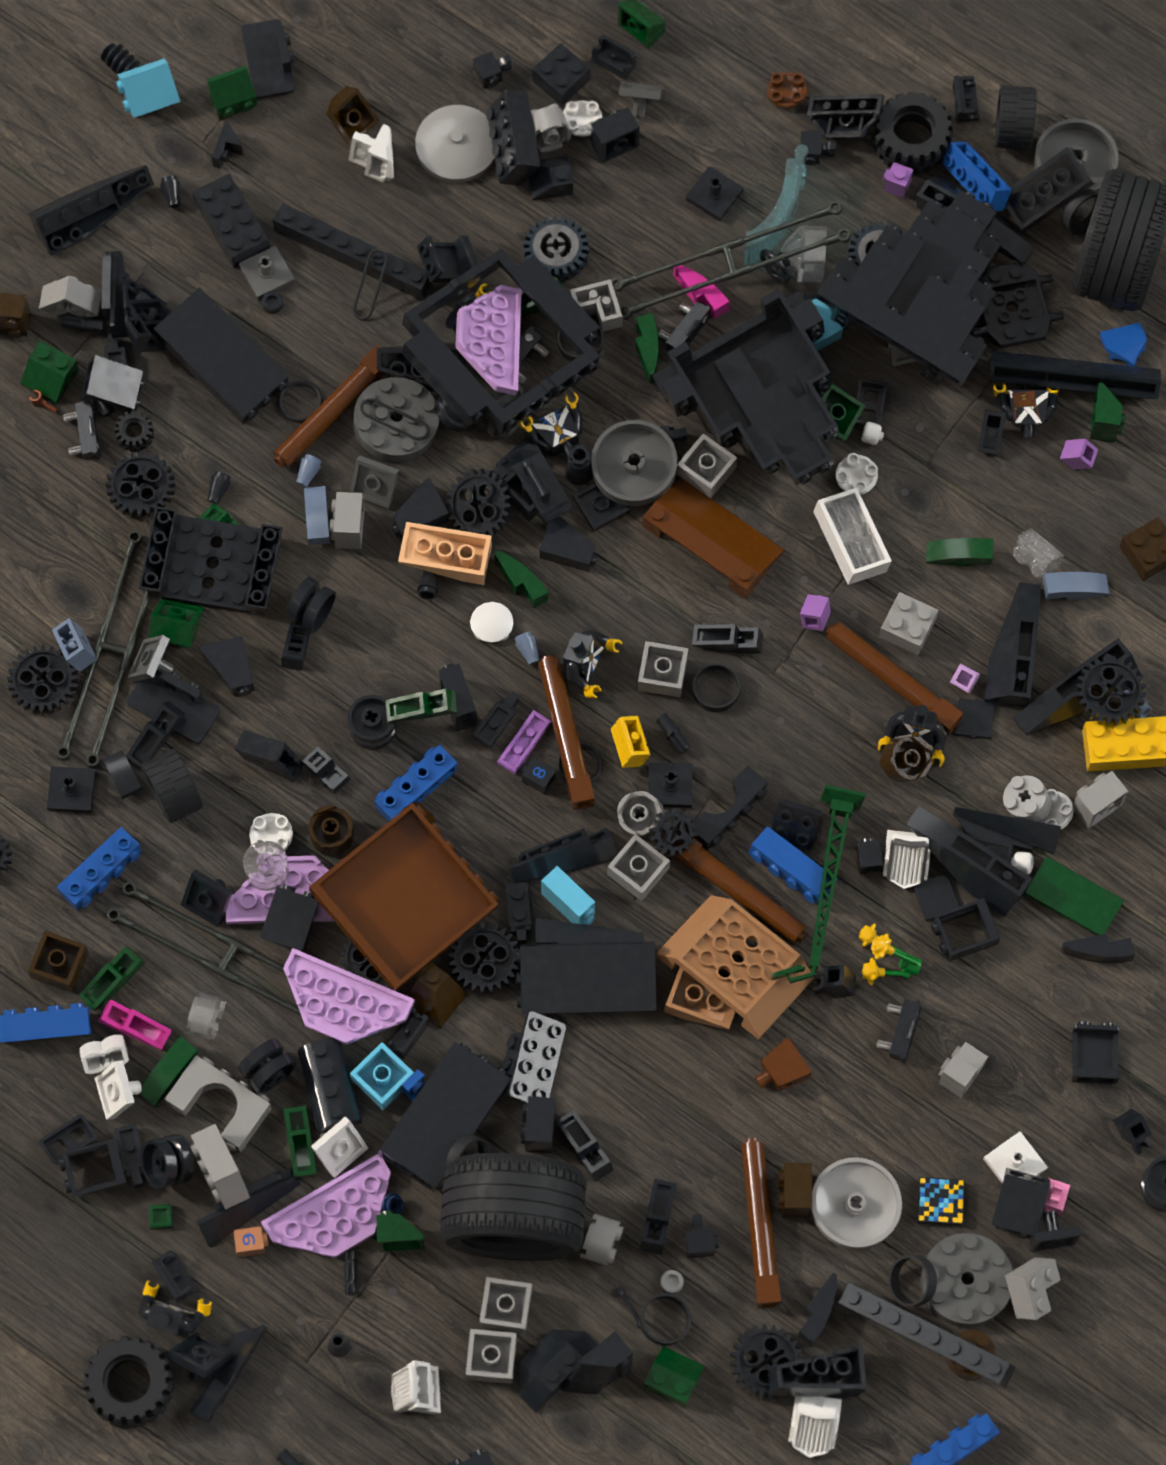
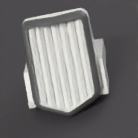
M887 830L883 876H886L891 883L903 890L927 881L930 861L929 839L917 837L912 832Z

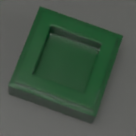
M172 1204L149 1205L150 1229L173 1228Z

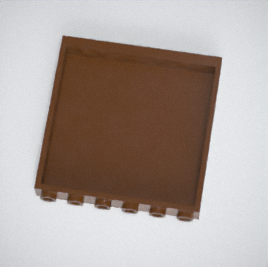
M413 803L309 886V892L394 991L405 985L428 966L430 962L434 961L497 909L499 905L497 903L498 898L493 891L485 889L482 885L484 884L482 878L477 873L473 874L468 869L470 865L465 858L456 855L453 844L448 839L444 840L439 835L441 831L433 822L430 824L425 818L427 816L425 811L419 805L416 807Z

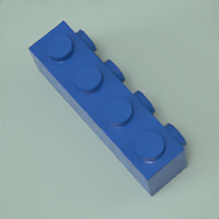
M967 141L950 142L942 162L949 173L968 192L972 193L976 200L981 203L986 202L990 204L994 211L1004 210L1012 189Z
M441 745L429 749L425 753L424 759L419 763L414 762L409 767V772L403 777L398 776L387 791L382 790L375 797V808L388 822L397 816L404 807L415 801L421 803L458 770V763Z
M767 826L752 843L748 854L751 855L755 862L767 867L772 875L783 879L788 887L800 892L808 902L818 906L823 868ZM827 875L825 884L831 881ZM831 887L825 889L828 894L830 893Z
M120 827L57 886L59 894L77 911L81 907H87L97 892H103L113 877H119L129 862L133 863L139 858L142 851L140 844Z
M84 1003L70 1004V1009H61V1005L48 1006V1011L39 1012V1007L26 1008V1013L17 1014L16 1010H5L3 1015H0V1043L92 1034L90 1007H84Z
M987 1413L983 1416L977 1414L967 1421L969 1423L968 1426L963 1429L960 1426L948 1434L950 1438L944 1442L939 1439L930 1446L931 1450L926 1454L920 1452L911 1458L912 1463L910 1465H956L997 1438L1000 1432Z

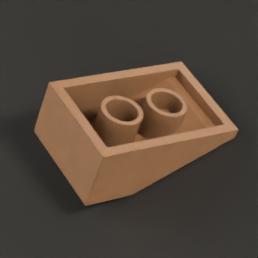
M679 968L664 1012L684 1020L729 1030L735 1011L684 969Z

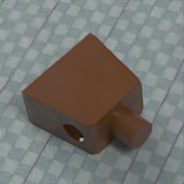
M787 1037L761 1060L760 1066L764 1072L754 1077L761 1089L772 1083L777 1091H781L811 1078L812 1071L789 1037Z

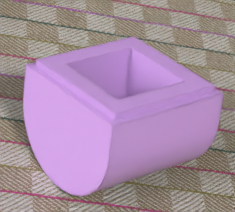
M960 663L950 683L970 693L980 674Z

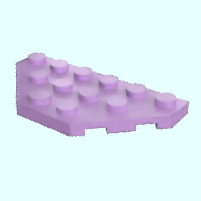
M500 285L491 293H486L474 300L472 304L465 305L459 309L456 325V349L495 391L516 395L519 378L521 289Z
M315 856L270 857L256 873H253L242 884V887L234 895L232 894L226 910V924L265 923L276 887L283 888L285 884L295 887L296 893L304 895L305 891L309 892V886L329 870ZM318 905L313 922L334 921L325 909Z
M292 948L283 968L305 1027L327 1037L334 1038L346 1045L406 1022L415 1003L413 998Z
M377 1154L263 1220L261 1224L274 1244L337 1258L344 1254L346 1250L356 1247L375 1235L377 1228L376 1215L381 1214L382 1201L386 1195L391 1172L384 1160Z

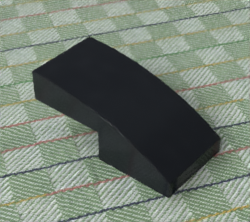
M318 746L302 760L304 765L334 794L350 780L349 775L338 767L333 759Z
M122 750L102 759L122 799L142 790Z

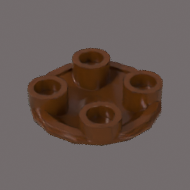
M774 73L767 86V95L770 101L782 108H791L801 104L808 92L807 83L801 73Z

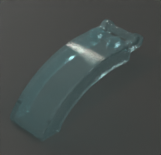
M803 144L798 145L795 150V159H787L784 185L778 202L769 216L752 231L746 232V237L794 220L798 208L800 190L805 189L807 168L804 163L805 157L808 154L807 146ZM789 228L746 242L743 266L760 262V251L762 249L773 251L784 238Z

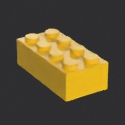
M1166 716L1128 719L1126 724L1120 719L1118 726H1115L1113 721L1110 722L1109 726H1106L1105 720L1101 721L1100 724H1097V721L1085 722L1082 733L1087 772L1166 766Z

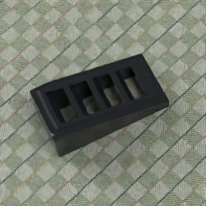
M290 623L281 657V666L284 668L303 669L311 631L305 629L303 625ZM293 633L305 635V637L293 635Z

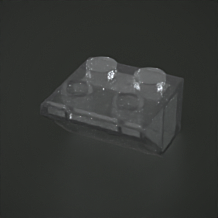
M1032 528L1017 537L1012 553L1019 563L1027 565L1033 575L1042 579L1045 573H1053L1062 564L1064 555Z

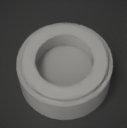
M669 1270L662 1275L660 1284L664 1292L676 1294L682 1289L684 1281L678 1271Z

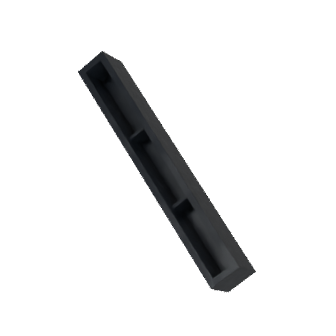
M282 203L273 218L275 232L362 273L364 272L370 252L374 249H379ZM375 252L372 254L366 275L377 280L380 279L385 262L383 253ZM386 252L388 263L382 282L422 301L431 286L426 271Z
M991 351L989 381L1094 393L1097 391L1098 384L1103 383L1113 395L1158 399L1161 385V369Z
M848 1283L839 1301V1304L844 1308L1003 1388H1006L1015 1370L1011 1363L851 1283Z

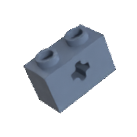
M68 618L52 629L66 661L79 672L97 660L83 629L73 620Z

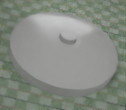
M449 105L429 114L420 124L415 139L417 157L423 168L433 177L451 183L468 182L487 172L493 165L495 157L492 153L493 145L492 139L489 136L490 128L486 115L475 108L465 105Z
M846 1158L831 1164L819 1175L812 1189L811 1213L816 1226L826 1238L845 1248L864 1249L879 1244L892 1233L901 1215L902 1197L897 1182L883 1166L868 1159Z

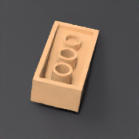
M406 522L398 563L459 581L484 585L492 548V539L489 535Z

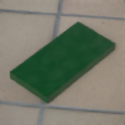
M1047 856L1024 894L1096 936L1105 934L1124 901Z

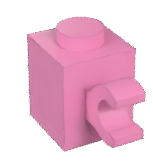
M1050 1179V1187L1043 1213L1049 1211L1050 1214L1051 1211H1057V1215H1061L1070 1188L1069 1184Z

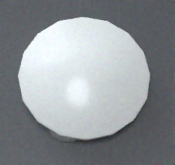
M570 101L566 104V108L563 111L572 134L582 137L591 135V124L596 119L603 117L599 105L594 101Z
M856 453L849 454L838 464L836 469V481L839 487L844 491L857 488L860 495L869 492L875 486L878 479V468L874 462L868 457Z
M484 603L478 606L472 613L470 620L471 629L478 640L490 643L504 641L512 631L513 617L509 609L500 603Z
M1049 789L1047 791L1052 799V810L1049 816L1040 822L1058 825L1063 829L1073 817V803L1067 795L1054 789Z
M269 813L258 816L253 820L249 836L251 844L256 851L263 855L272 856L280 854L288 848L292 842L293 830L292 825L285 816Z

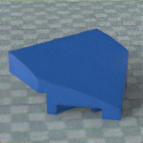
M1141 323L1100 332V340L1106 352L1109 353L1110 360L1119 359L1127 362L1128 366H1135L1140 354L1145 352L1147 337Z

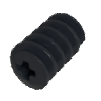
M114 43L109 44L100 56L101 61L106 63L116 74L143 66L140 65L139 60H134V55H129V50L124 49L122 44L116 46Z

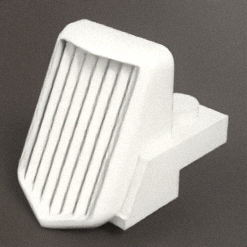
M383 124L376 139L355 131L352 137L349 161L365 167L364 175L383 183L385 180L390 181L394 178L390 127Z
M414 1360L407 1364L406 1367L393 1373L391 1395L394 1410L396 1412L441 1413L439 1368L430 1366L428 1362Z
M795 1396L788 1442H792L796 1450L809 1458L827 1454L831 1449L834 1450L842 1400L822 1396Z

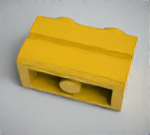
M639 716L620 717L615 722L616 724L612 726L611 732L623 768L642 766L650 756V751Z

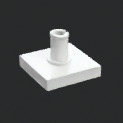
M123 1060L113 1062L95 1077L106 1120L115 1119L135 1103L133 1095H138L142 1090L139 1081H128Z
M346 1117L328 1132L320 1134V1139L311 1146L334 1178L368 1149L351 1121Z
M1018 1132L983 1158L1001 1183H1003L1006 1168L1036 1176L1048 1168L1021 1132Z

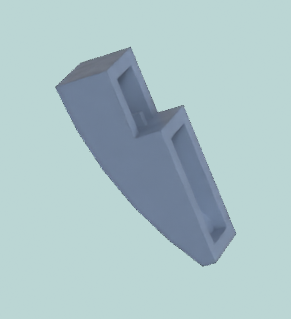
M325 486L304 488L308 544H330Z
M1055 572L1045 573L1043 577L1046 600L1066 598L1067 601L1109 596L1106 574Z

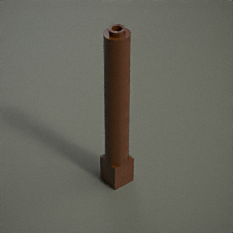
M376 344L360 360V366L273 452L275 456L273 459L280 467L285 466L289 468L373 382L379 381L386 374V372L377 370V348H381Z
M838 622L837 624L832 623L826 631L828 634L827 640L913 706L924 705L928 708V711L935 712L938 721L941 722L947 735H950L963 719V713L944 698L940 699L844 624Z
M548 655L541 659L538 666L567 780L572 810L593 807L595 797L589 774H587L560 660L553 655Z
M693 837L692 839L696 843L694 845L688 844L690 848L688 852L682 849V855L678 856L676 852L674 853L673 857L687 868L689 866L791 943H802L808 935L806 925L704 850L702 844ZM675 841L672 847L680 846L682 842Z
M749 1138L745 1140V1143L741 1144L755 1276L757 1308L780 1306L781 1297L776 1267L764 1143L760 1142L758 1138Z

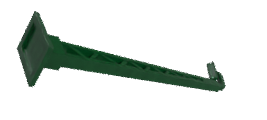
M825 785L820 801L830 804L828 814L831 815L809 968H812L811 973L791 978L790 975L803 972L806 968L805 966L797 965L774 972L771 978L772 981L787 977L789 983H795L812 978L815 974V969H818L848 819L851 817L853 809L860 810L866 793ZM835 815L845 817L843 827L835 819ZM834 826L839 832V834L832 837ZM840 840L837 851L832 843ZM831 851L835 858L828 862ZM835 864L834 873H832L829 867ZM827 875L831 881L825 884ZM831 887L830 893L828 894L825 889ZM823 897H824L827 902H825V903L822 904Z

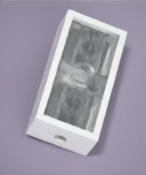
M854 488L818 500L813 512L847 584L850 585L887 572L892 561L858 489Z

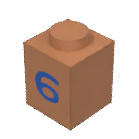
M261 1226L234 1230L238 1257L265 1254V1247L269 1246L267 1232L263 1233Z

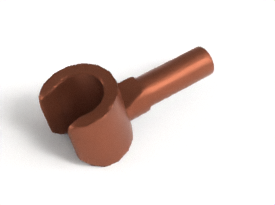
M33 391L38 398L32 399L29 397L32 405L36 407L43 406L57 413L58 409L45 401L40 391Z

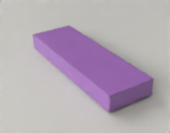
M533 710L500 756L497 764L516 775L546 733L552 721Z

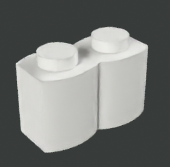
M112 1035L101 1042H89L79 1048L81 1061L87 1074L101 1072L115 1061L123 1060L124 1064L129 1061L123 1035Z

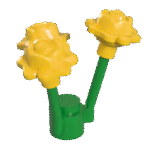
M875 923L871 927L865 925L860 930L858 939L862 941L861 947L872 943L871 950L872 954L875 955V959L884 958L886 954L901 958L899 968L902 971L878 968L874 958H871L869 963H864L862 978L867 979L869 985H873L874 980L878 976L892 975L909 978L910 974L914 976L918 974L922 960L890 945L892 940L889 939L888 934L876 935Z

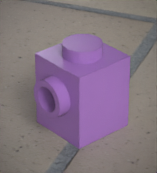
M894 162L891 169L887 168L883 180L886 181L884 191L904 198L912 179L913 169Z
M1087 439L1066 440L1060 459L1071 469L1092 468L1098 449Z
M807 595L800 612L802 628L824 630L831 613L829 598L820 595Z

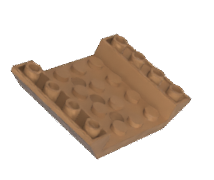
M712 895L655 954L670 969L679 965L744 1018L741 1026L758 1040L814 979L812 977L795 983H789L787 977L772 981L771 978L774 972L797 965H802V967L805 966L806 968L803 972L790 975L791 978L811 972L797 951L732 899ZM749 939L754 940L757 943V947H749L746 941ZM735 954L741 955L744 961L740 963L735 962L732 956ZM725 969L729 972L730 976L726 978L721 977L718 971Z

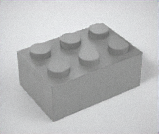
M216 1124L190 1135L194 1143L191 1145V1149L195 1158L200 1157L196 1161L203 1174L207 1173L204 1177L212 1190L216 1202H222L226 1210L249 1199L250 1196L240 1172Z

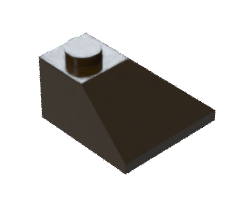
M345 86L331 99L326 114L349 147H351L355 131L365 134L379 121V118L358 88Z
M430 962L417 979L408 997L415 1000L412 1009L415 1008L416 1012L421 1016L423 1014L428 1016L429 1022L441 1029L467 996V993L447 973Z

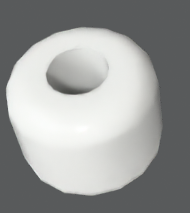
M867 422L861 440L864 443L876 445L879 440L882 441L884 432H881L882 426Z
M1016 852L1014 857H1011L1010 864L1023 873L1030 874L1033 869L1034 858L1031 853Z

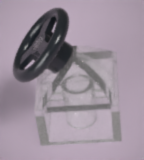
M801 225L787 239L777 254L768 249H762L759 253L760 261L767 260L766 256L770 259L822 241L823 238L827 237V227ZM824 245L766 265L764 268L773 279L781 284H787L790 280L787 267L798 282L823 283L826 246Z

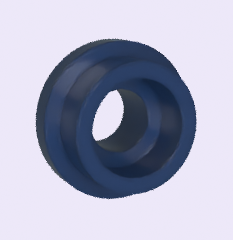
M395 1193L386 1195L382 1201L383 1211H394L395 1214H399L404 1208L403 1199Z

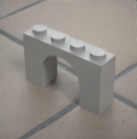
M196 1055L166 1096V1104L183 1116H186L204 1092L211 1089H223L230 1092L237 1100V1110L221 1136L227 1145L241 1153L271 1111V1105L268 1103L270 1100L261 1093L256 1095L250 1091L251 1087L245 1082L240 1081L238 1083L233 1080L232 1074L225 1069L218 1070L213 1067L214 1063L203 1056L201 1059Z

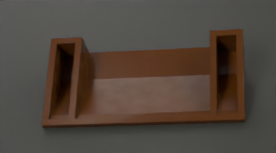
M682 478L658 498L643 516L642 527L659 539L663 534L669 536L729 579V588L745 599L784 552V549Z

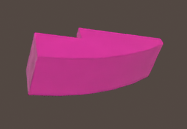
M680 265L673 268V275L683 289L708 281L699 273ZM714 284L686 293L694 304L699 302L701 304L704 303L705 306H710L711 315L714 319L729 311L728 299Z
M113 1000L107 1002L98 1019V1022L159 1050H162L172 1031L136 1010H130Z

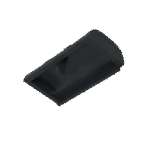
M326 1038L301 1046L298 1049V1056L318 1134L328 1132L344 1117L348 1118L353 1125L362 1123L342 1043L334 1038Z

